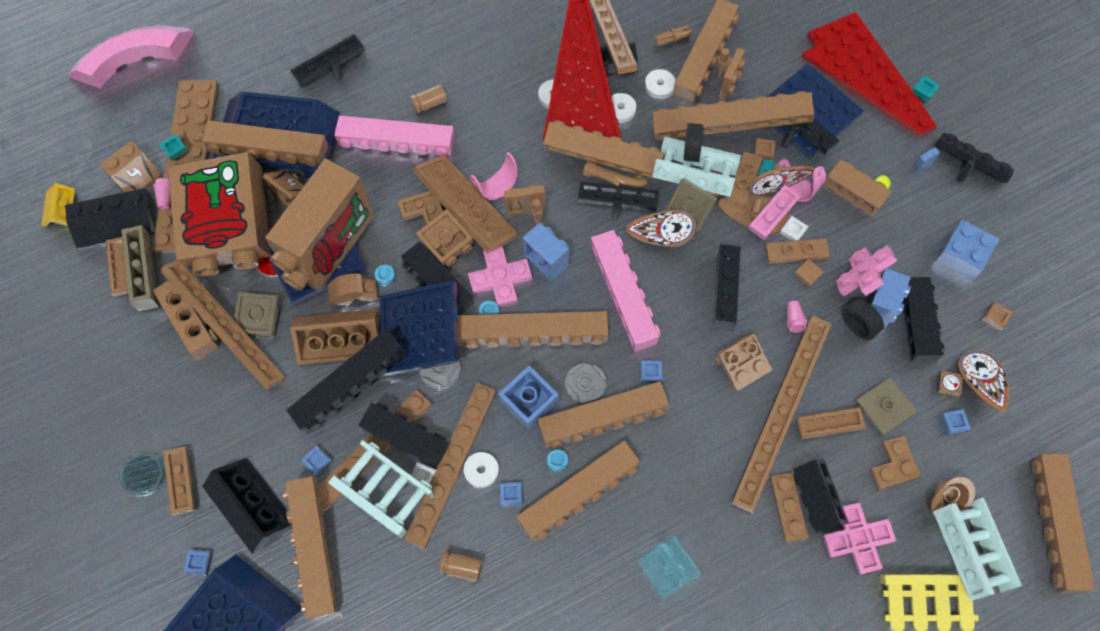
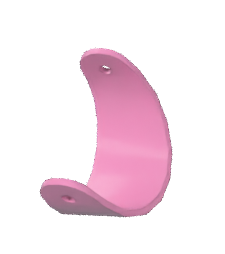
M507 152L503 166L494 176L479 183L474 175H470V181L485 198L489 200L503 198L504 191L513 188L518 176L516 162L513 156Z
M782 159L779 162L782 168L783 166L784 168L791 167L786 159ZM821 166L815 168L813 183L804 180L789 187L801 196L798 200L799 202H807L812 199L825 183L826 173L824 168Z

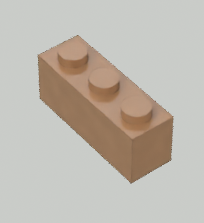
M841 159L829 173L823 185L872 217L877 214L892 192L885 185L879 184L871 179L869 175L860 172L850 163L844 162Z

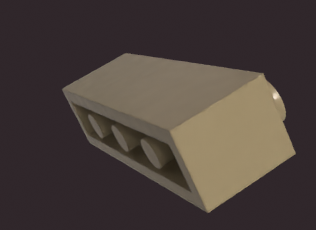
M142 225L122 229L129 302L138 311L159 307V301L152 291L157 288L151 236Z

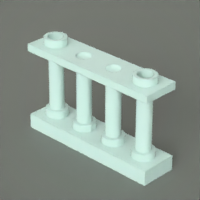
M664 137L661 152L664 153V160L656 159L652 177L677 184L680 183L681 179L685 178L705 191L728 197L731 196L735 178L729 176L730 174L736 175L741 155L701 146L699 162L684 161L685 141ZM672 160H675V161L683 162V165L677 164V163H673V162H671V161H672ZM691 165L703 167V169H696L691 167ZM710 170L722 172V175L712 173Z
M362 440L360 445L366 450L345 477L339 480L333 476L328 483L402 539L407 532L403 528L404 520L424 494L431 499L434 497L431 491L432 486L423 479L420 482L383 456L379 453L381 449L370 441L367 444ZM372 456H374L383 464L365 487L355 492L351 489L353 480ZM392 469L400 477L379 504L372 505L368 501L370 493L388 470ZM408 481L417 490L398 515L393 516L391 519L385 514L387 512L386 508Z
M984 498L973 501L963 511H959L956 503L933 511L970 601L995 594L992 588L994 586H998L1000 592L1022 586ZM964 520H970L975 532H968ZM979 541L984 554L978 555L973 542ZM982 564H989L994 577H987Z

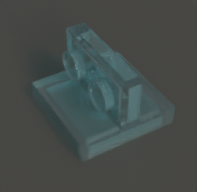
M676 536L664 544L661 542L654 547L653 551L638 560L639 565L662 600L701 575Z

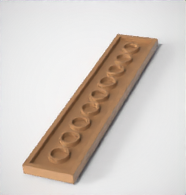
M179 80L170 137L177 134L188 151L173 161L167 156L164 172L165 179H169L168 167L208 159L209 151L204 146L202 138L208 120H214L219 85L217 80ZM171 204L169 209L158 210L152 248L154 253H176Z

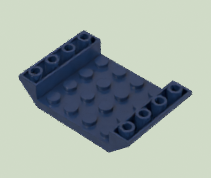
M242 91L229 100L223 122L324 135L328 144L325 158L330 160L338 117L341 114L317 99ZM226 153L213 154L212 159H213V158H218V157H223V156H229V154H226ZM265 158L255 159L261 166L300 170L307 179H310L319 167V165L308 166L303 163L291 164L280 160L270 161Z
M234 555L210 573L164 631H282L284 627L290 628L302 613V610L298 603L238 555Z

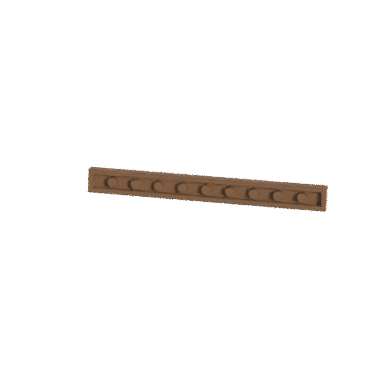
M815 316L810 318L731 504L753 513L832 325L831 323Z

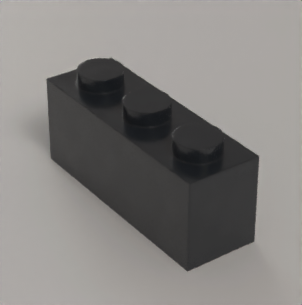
M815 459L793 468L795 483L800 487L802 502L808 509L810 514L809 521L816 533L827 532L849 524L826 461Z

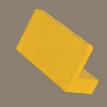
M54 183L46 191L41 226L46 227L50 222L68 226L66 223L65 205L73 203L75 188Z

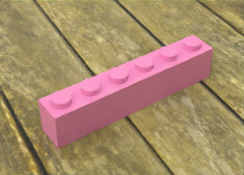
M348 116L338 117L334 135L338 146L344 148L358 147L364 150L379 149L380 151L411 152L420 155L433 154L439 157L442 155L452 156L455 140L453 126Z
M612 230L591 237V248L634 352L658 344L661 334L658 325H654L651 319L653 318L651 308L645 305L644 292L642 288L639 289L637 286V275L629 267V256L627 253H623L622 240Z

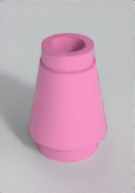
M156 179L153 186L157 208L169 209L171 204L169 179Z
M799 301L788 302L787 328L793 333L804 331L808 322Z

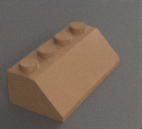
M377 309L294 317L290 326L297 365L348 360L380 334Z

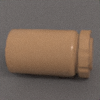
M441 84L410 96L411 103L417 114L447 102V97Z
M445 550L441 557L439 573H446L450 576L477 582L483 560L454 552L450 553V551Z

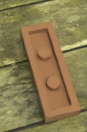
M184 446L163 451L171 515L176 516L196 511L188 448Z
M793 473L771 476L770 482L785 543L807 540V529Z

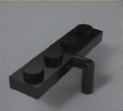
M353 34L290 71L301 87L329 71H332L336 77H340L341 70L339 65L364 52L365 48L356 35Z
M813 119V122L790 125L791 128L787 130L781 145L787 148L793 136L798 132L826 155L838 145L840 140Z
M943 132L935 144L967 162L957 177V180L961 183L965 182L974 166L1005 183H1008L1014 173V169L1008 163L999 162L989 153H982L976 150L972 144L959 141L953 134Z
M580 181L578 202L612 206V216L618 218L621 208L656 212L659 191Z

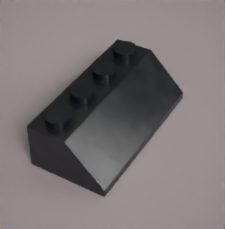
M145 188L65 205L66 223L77 250L105 245L106 240L122 237V229L140 225L150 235L155 234L154 199Z
M247 458L211 470L202 485L203 489L252 554L270 546L292 528V523L289 524L287 519V510Z

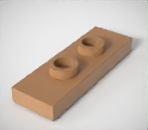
M747 152L743 153L735 175L731 196L727 197L726 202L746 207L750 196L748 186L756 178L763 157Z
M119 237L106 240L111 294L114 297L129 294L123 239Z
M826 238L766 243L765 245L768 264L803 262L807 259L811 261L828 260L830 257Z
M860 407L796 418L801 440L864 430L866 428Z

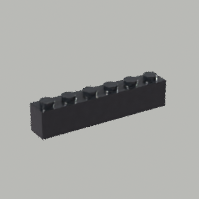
M386 328L286 409V411L300 430L307 433L315 431L323 420L335 415L339 407L351 402L355 394L367 389L371 381L376 377L384 375L388 367L393 363L400 362L404 358V354L407 353L406 349L395 335Z

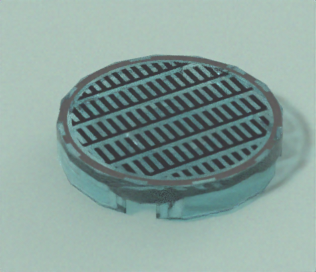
M148 453L136 454L130 457L123 464L119 473L121 487L128 494L136 497H146L155 493L165 478V469L162 462L154 455Z

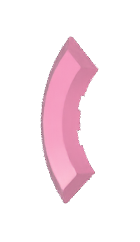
M158 25L136 28L120 33L91 49L74 65L67 76L74 80L102 88L104 83L117 72L116 69L125 63L129 65L141 61L143 57L149 56L177 61L194 31L183 27Z

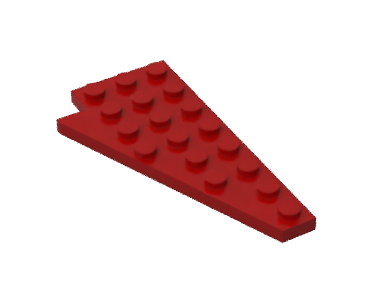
M569 0L543 134V143L549 122L554 121L564 122L565 126L572 128L573 126H579L584 128V131L590 133L597 131L608 138H611V136L621 138L589 0Z
M857 12L808 32L807 38L814 48L802 52L801 58L917 137L928 134L937 128L936 123Z

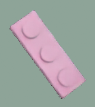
M784 185L749 225L748 229L765 240L801 196Z

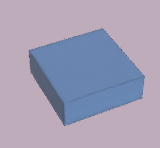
M936 147L919 156L914 167L917 171L922 170L934 163L940 152Z
M641 360V383L662 382V360Z
M964 409L941 414L947 435L966 432L971 429Z
M317 445L301 459L304 465L316 477L333 462Z
M521 482L499 483L500 506L523 505Z
M188 550L183 572L186 574L208 575L212 553Z

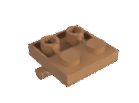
M723 48L721 55L718 57L716 65L717 76H724L719 95L720 100L726 102L728 96H732L734 93L736 81L740 80L746 61L743 58L744 49L737 48L732 58L728 56L729 50Z
M531 185L527 188H511L504 191L507 217L531 213L535 224L538 225L542 222L543 211H546L544 185Z
M750 333L717 352V356L714 358L717 365H722L735 391H739L772 371L755 333Z

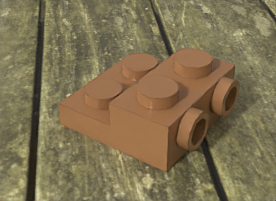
M448 209L416 233L419 240L443 266H452L457 261L456 257L459 254H466L473 248V237Z

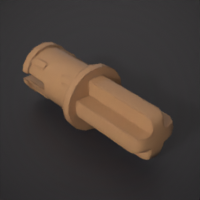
M688 25L677 29L671 28L667 32L655 35V44L661 46L670 42L676 43L677 40L690 37L691 29H689Z

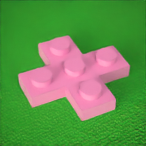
M887 245L877 250L873 255L867 247L856 251L849 258L853 269L842 274L836 280L839 292L846 296L860 286L861 291L867 296L882 286L884 282L880 272L897 261L893 250Z
M503 246L489 253H486L484 250L483 254L487 269L468 273L473 295L493 290L498 307L518 303L513 284L532 280L527 259L507 264Z
M860 502L843 506L849 524L842 526V531L822 536L829 558L851 553L858 575L883 569L875 547L896 541L889 519L867 524Z

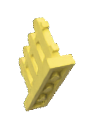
M879 574V584H885L887 591H882V596L887 597L888 615H884V621H889V627L893 631H903L905 621H912V627L916 631H926L928 621H935V626L939 631H949L951 629V621H958V626L962 631H972L975 627L974 621H979L978 615H974L973 601H970L959 574ZM902 585H909V590H902ZM925 585H932V590H926ZM948 585H955V590H949ZM903 597H910L911 615H904ZM926 597H933L934 615H927ZM949 597H956L957 615L950 614Z

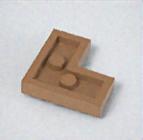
M431 191L398 201L404 221L423 215L427 225L443 212L440 201Z
M904 436L882 443L889 463L870 469L878 491L921 477Z

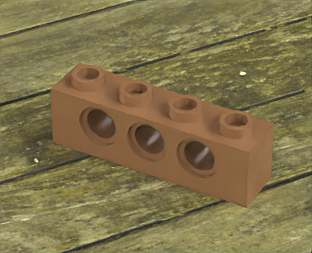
M170 281L152 290L190 355L196 361L219 348L215 342L218 338L214 331L207 329V323ZM197 331H200L197 336H194Z

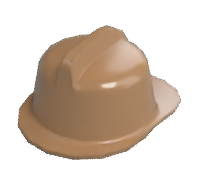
M962 476L940 482L931 503V513L936 520L933 511L956 503L959 511L966 510L975 498L973 483L968 478Z

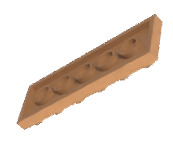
M445 155L414 166L413 173L444 207L451 212L486 253L517 239L519 234Z

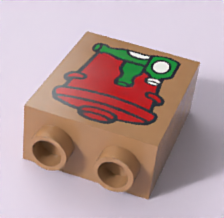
M248 152L168 167L176 260L193 270V275L202 277L216 275L219 273L218 266L233 264V267L236 269H251L259 265L258 259L272 256L271 247L265 239L269 233L262 166Z
M325 158L266 235L265 239L274 252L270 258L271 262L284 271L281 278L293 288L302 291L305 285H308L320 292L374 218V213L361 178Z

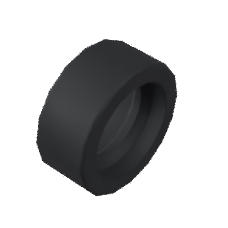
M687 123L684 161L699 162L703 124Z
M856 300L843 311V318L848 328L864 340L870 341L884 329V321L881 315L868 302Z

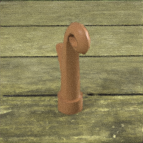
M589 160L586 162L583 171L584 176L604 179L617 187L619 184L630 187H644L648 183L646 177L642 175L629 177L599 166L597 163Z

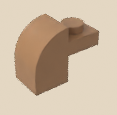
M361 274L342 275L327 285L329 304L348 306L355 299L372 302L377 299L375 280L362 278Z

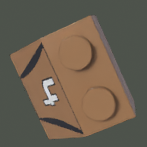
M129 141L99 164L123 192L142 188L147 189L156 179L163 176L132 141Z
M285 170L265 173L263 175L272 195L287 207H289L304 187L301 180L294 173L289 174Z

